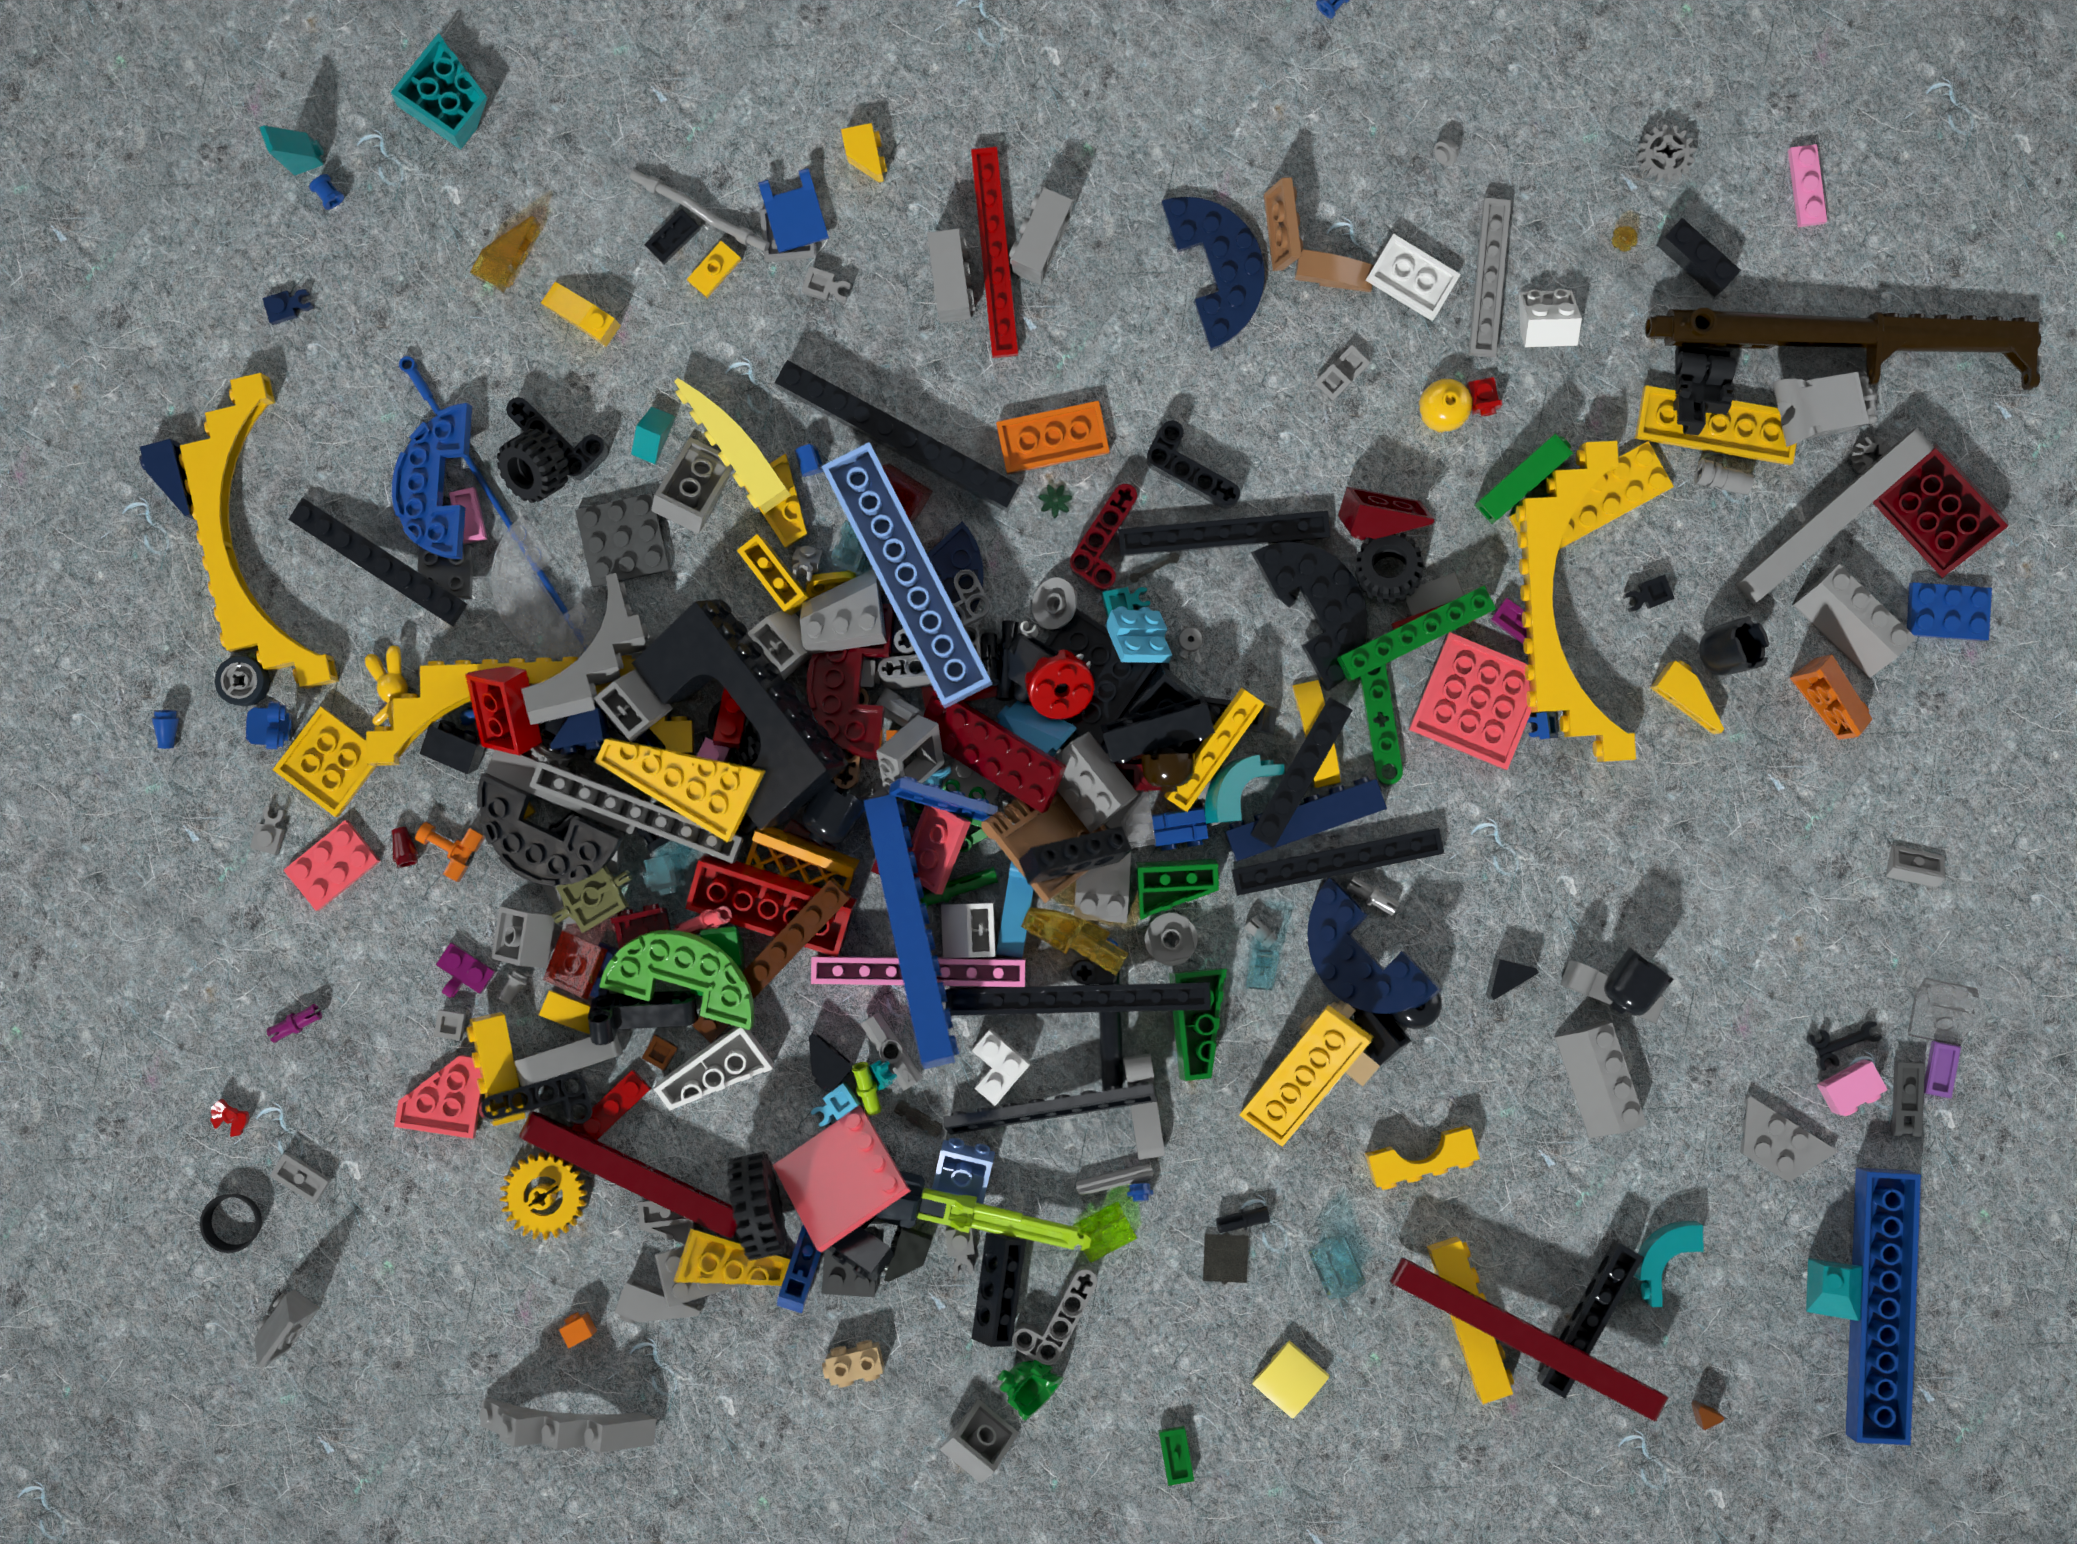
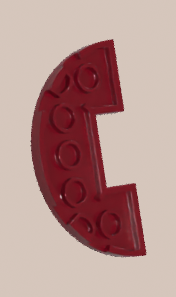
M883 604L887 643L813 654L807 673V696L818 724L822 725L827 730L828 737L844 750L859 757L878 760L877 750L881 747L885 708L878 705H859L864 656L890 658L895 613L891 604Z

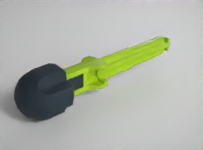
M905 1171L899 1172L909 1187L910 1192L876 1214L879 1219L889 1224L906 1228L913 1227L917 1219L948 1225L966 1233H969L970 1228L1071 1250H1074L1076 1245H1081V1250L1089 1248L1092 1236L1087 1231L1084 1232V1235H1080L1078 1232L1079 1227L976 1203L977 1197L955 1195L924 1188L925 1179L922 1175Z

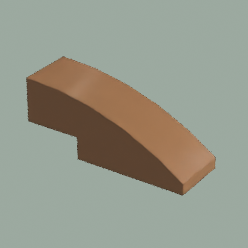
M1303 249L1302 256L1297 259L1294 280L1319 283V286L1365 292L1372 291V284L1365 281L1374 266L1372 264L1344 256Z

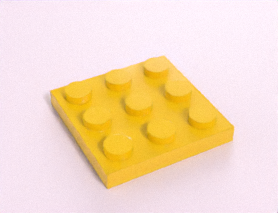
M320 706L272 770L334 817H339L377 766L367 764L366 739L327 709Z

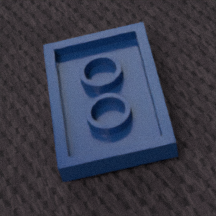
M1909 583L1907 629L1914 636L1988 641L1992 588Z

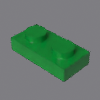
M1185 1426L1158 1430L1168 1486L1194 1482Z

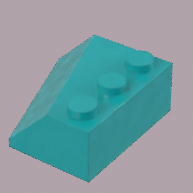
M439 32L390 92L397 107L460 150L477 130L487 102V96L469 72L466 71Z

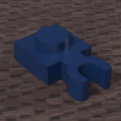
M300 289L295 292L294 296H291V293L286 290L262 298L269 323L276 325L298 318L296 312L298 309L303 311L312 310L314 308L312 303L302 304L301 302L303 297L310 295L309 291Z

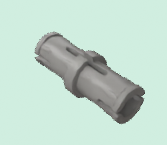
M1355 875L1352 876L1349 881L1350 884H1347L1345 889L1366 900L1365 904L1369 906L1372 904L1390 916L1395 913V907H1398L1400 901L1381 892L1378 886L1372 887Z

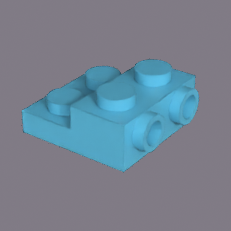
M1123 606L1111 610L1105 626L1121 662H1170L1172 653L1164 637L1167 627L1160 611H1152L1148 607H1143L1139 610H1127Z

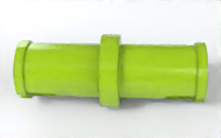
M867 1062L856 1063L853 1065L852 1072L858 1085L856 1087L857 1094L862 1098L866 1115H876L882 1109L876 1092L878 1090L877 1083L872 1080Z

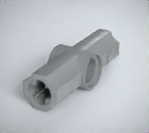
M880 1011L861 1023L862 1028L879 1052L880 1058L883 1061H889L890 1065L888 1067L892 1074L896 1073V1080L903 1090L908 1089L923 1079L921 1073L904 1049L903 1043L896 1037ZM888 1044L896 1045L899 1049L898 1056L894 1058L888 1057L885 1053V1046Z

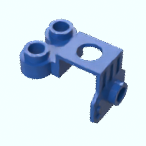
M269 701L268 708L253 707L248 711L246 739L251 744L266 745V749L278 750V747H284V741H290L292 721V715L286 713V705L278 701Z

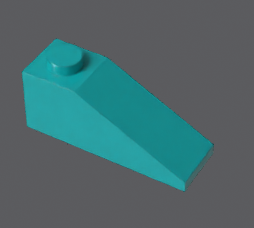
M266 125L259 127L268 152L294 176L324 165L321 156L324 155L321 144L307 133Z

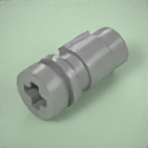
M1703 458L1695 471L1694 483L1702 486L1706 485L1709 488L1719 487L1729 492L1748 495L1754 483V476L1738 469L1723 467L1719 462L1713 463L1712 460Z

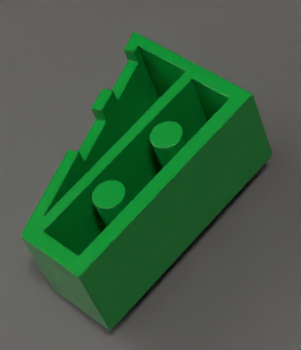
M1216 859L1136 862L1138 914L1140 920L1160 911L1169 910L1171 907L1181 903L1190 902L1219 891L1218 863Z

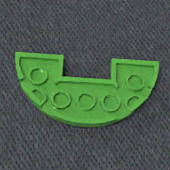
M660 930L634 938L625 944L609 961L601 978L599 987L650 1001L653 998L656 979L704 992L700 1016L751 1030L754 1026L753 997L748 982L740 968L721 948L700 936L688 932Z

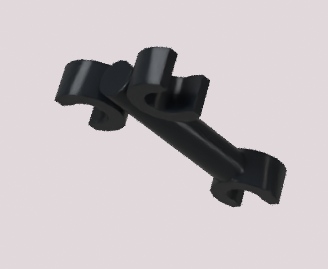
M1873 1021L1865 1022L1860 1031L1829 1042L1830 1036L1826 1030H1820L1822 1038L1818 1043L1813 1035H1807V1042L1815 1047L1814 1050L1818 1056L1816 1059L1817 1067L1821 1071L1827 1070L1824 1064L1827 1058H1830L1832 1065L1839 1066L1840 1061L1832 1052L1864 1040L1871 1042L1880 1041L1882 1039L1881 1035L1870 1036L1869 1034L1870 1028L1875 1027L1877 1023Z

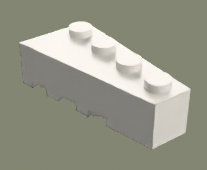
M735 1026L658 1081L654 1090L667 1108L672 1110L700 1099L707 1094L720 1091L727 1086L772 1070L774 1062L750 1030Z

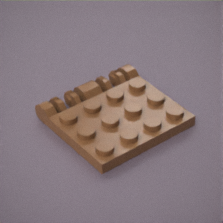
M1056 791L1048 811L1043 814L1016 798L1012 801V804L1004 806V814L1001 811L996 812L981 823V827L986 835L996 841L1024 878L1025 875L1018 860L1031 847L1090 834L1058 791ZM1102 825L1092 833L1107 829L1104 825ZM1089 870L1030 885L1046 903Z

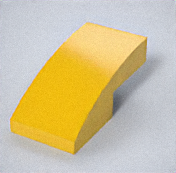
M549 990L539 1015L590 1034L588 1013L591 1005Z

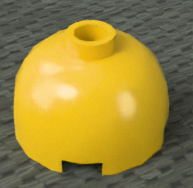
M1440 379L1431 383L1422 392L1419 400L1421 419L1430 429L1437 432L1459 429L1468 420L1472 411V397L1469 390L1461 382L1454 379Z

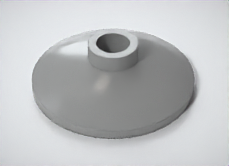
M1059 577L1044 581L1036 590L1032 600L1034 619L1041 627L1049 630H1056L1065 626L1072 619L1077 607V595L1073 585Z

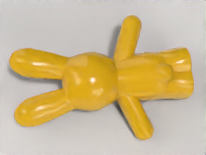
M392 645L386 652L388 673L384 669L380 658L375 654H368L365 657V666L377 681L378 695L387 703L373 717L372 722L374 725L379 726L388 718L391 730H394L393 698H401V694L408 693V685L402 676L400 648Z

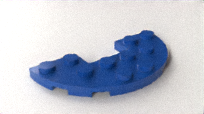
M468 403L456 404L442 409L429 422L420 424L409 437L412 440L404 453L400 452L392 479L393 507L396 516L400 518L404 527V532L414 543L423 549L450 559H462L466 508L461 505L442 506L446 458L469 457L472 406Z

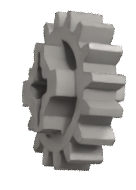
M1663 124L1660 131L1654 127L1650 134H1645L1642 138L1644 143H1640L1637 147L1642 153L1638 154L1636 160L1643 161L1639 169L1648 170L1646 178L1654 175L1655 183L1664 178L1665 183L1669 184L1672 177L1678 181L1682 174L1686 175L1689 172V166L1695 162V159L1690 156L1696 152V148H1689V144L1693 139L1684 138L1687 131L1683 130L1679 134L1676 125L1671 130H1668L1667 125ZM1658 140L1657 147L1650 149L1652 143ZM1682 159L1680 165L1674 169L1675 161Z

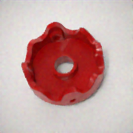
M1060 650L1055 657L1040 658L1033 670L1025 675V684L1031 704L1041 715L1047 718L1067 719L1079 714L1087 707L1094 694V680L1087 664L1068 650ZM1061 683L1068 685L1065 692H1054L1057 685Z

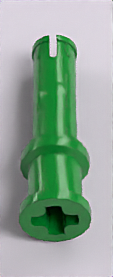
M991 867L949 881L943 894H935L927 888H922L924 898L921 899V903H925L928 909V906L944 901L948 903L951 897L999 883L995 869Z

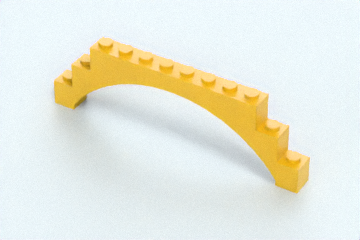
M262 373L231 379L232 388L229 389V395L235 406L205 412L207 421L204 422V428L210 438L180 445L181 454H179L180 464L185 469L187 476L185 487L188 494L191 495L193 505L190 507L191 513L198 524L199 530L196 531L197 540L203 546V566L208 571L210 577L208 589L215 599L214 615L216 620L220 622L222 630L219 634L221 644L227 651L235 653L258 647L259 650L256 651L257 661L266 670L273 671L295 665V669H293L294 680L302 688L310 689L339 682L333 656L327 654L320 655L306 648L275 624L251 593L240 571L232 545L229 524V498L232 477L238 456L248 434L266 407L274 404L275 400L270 378Z
M1617 441L1585 442L1576 451V464L1580 466V469L1553 471L1549 474V478L1546 479V492L1550 494V497L1525 498L1516 507V520L1520 522L1521 532H1518L1517 543L1518 547L1522 548L1519 572L1523 575L1524 585H1521L1520 589L1521 600L1525 601L1522 625L1524 628L1526 627L1527 638H1524L1523 642L1524 653L1528 654L1525 677L1530 683V691H1527L1526 699L1528 707H1531V713L1563 711V716H1560L1559 723L1561 732H1564V737L1596 736V741H1593V754L1597 757V762L1636 760L1635 733H1626L1610 721L1583 691L1562 651L1555 625L1553 577L1562 537L1572 515L1589 490L1605 473L1619 467Z
M632 655L621 656L624 668L619 669L620 677L635 670V667L632 665L635 659H632ZM548 657L536 658V662H525L523 658L509 659V663H498L497 659H484L482 664H471L470 660H456L455 665H444V661H428V665L420 666V698H418V694L414 693L401 694V698H393L394 730H391L390 726L374 727V731H366L367 764L371 766L400 765L399 758L430 724H433L459 706L470 702L471 698L466 681V673L510 666L526 670L529 685L532 686L561 673L577 661L579 657H563L562 661L552 662V658ZM612 682L596 685L597 695ZM666 714L649 728L665 745L666 750L694 755V723L692 720L687 721L686 716L671 717V721H667Z

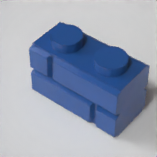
M1204 807L1189 809L1188 812L1181 810L1150 815L1155 847L1161 846V851L1177 849L1176 843L1187 842L1188 847L1203 845L1202 839H1208Z

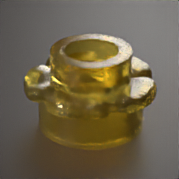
M1630 226L1616 228L1611 239L1613 246L1619 248L1622 252L1630 251L1631 247H1635L1638 241L1636 231Z

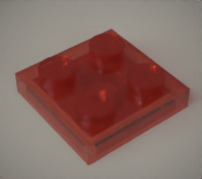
M562 930L543 980L580 998L588 999L608 949Z

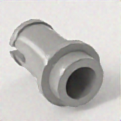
M1256 916L1244 927L1245 930L1262 943L1261 947L1265 946L1268 949L1278 939L1275 935L1276 931H1270Z
M516 969L508 974L509 979L498 995V999L509 1005H513L522 986H526L528 983L526 981L528 976Z

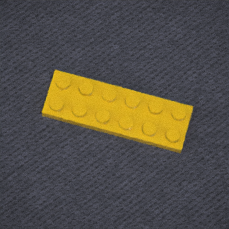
M1647 385L1643 387L1635 439L1784 465H1792L1794 463L1797 443L1786 447L1781 415L1778 408L1732 400V406L1727 415L1706 413V424L1698 436L1683 433V425L1677 424V410H1673V402L1678 395L1675 394V390Z
M1649 441L1618 457L1619 467L1605 473L1594 484L1572 515L1559 549L1674 487ZM1515 513L1508 518L1518 534V532H1521L1520 522L1516 520Z
M1327 1005L1242 1109L1239 1116L1283 1147L1368 1046L1372 1036L1330 1005Z

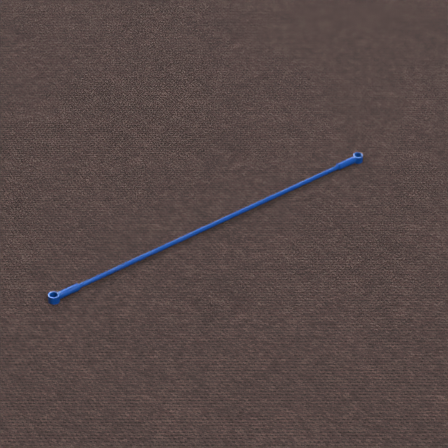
M409 356L402 357L399 361L400 369L409 375L424 401L429 403L437 416L440 408L433 399L434 395L418 372L417 362ZM407 361L412 362V366L409 369L404 367ZM470 455L469 457H463L584 649L587 650L590 644ZM644 732L640 737L645 745L655 747L646 732Z

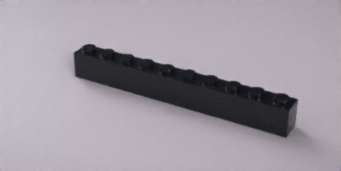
M789 360L785 362L774 382L777 388L1007 513L1020 491V485Z

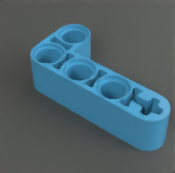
M1012 861L996 955L1022 959L1034 889L1031 885H1028L1027 880Z

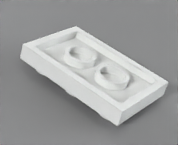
M1393 234L1365 281L1433 321L1461 274Z

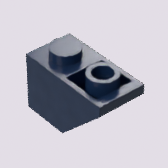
M595 708L592 711L569 716L551 742V750L561 752V755H570L577 753L578 748L586 747L587 750L600 749L604 740L610 738L606 712L600 708Z

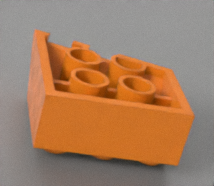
M1832 654L1814 658L1790 677L1838 740L1858 737L1872 721L1869 708L1861 701Z

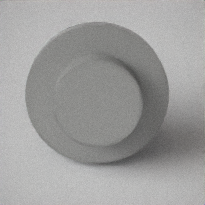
M1441 140L1435 145L1434 152L1438 162L1445 166H1451L1456 162L1459 156V148L1454 141Z

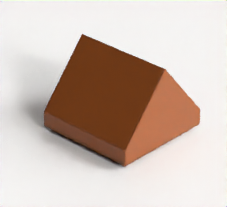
M1697 1400L1692 1401L1691 1405L1696 1423L1703 1430H1707L1724 1421L1725 1418L1716 1409Z

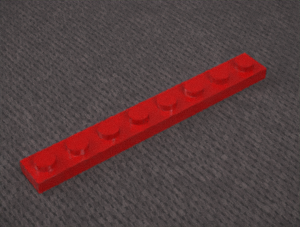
M997 147L971 149L992 358L1018 356Z

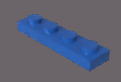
M904 776L890 784V795L982 822L998 811V806L989 804V801L986 799H972L965 797L963 792L941 790L939 785L921 784L912 777Z

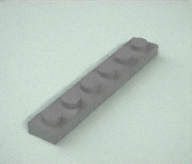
M1484 198L1468 351V355L1494 358L1497 353L1511 200Z

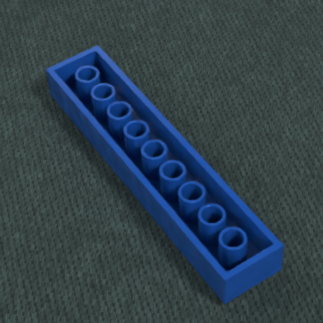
M894 795L864 800L921 1064L925 1070L955 1063L954 1055H958L959 1050L955 1035H949L948 1029L953 1028L949 1008H943V1002L948 1001L943 982L938 983L937 976H941V970L937 955L932 956L931 950H936L932 931L925 928V925L930 924L926 904H920L919 899L924 898L920 878H914V873H918L914 851L908 852V848L913 846L908 826L903 827L902 823L907 822L902 800L897 801Z
M1856 1167L1852 1265L1863 1266L1861 1320H1850L1846 1435L1857 1443L1911 1446L1921 1174L1910 1170Z

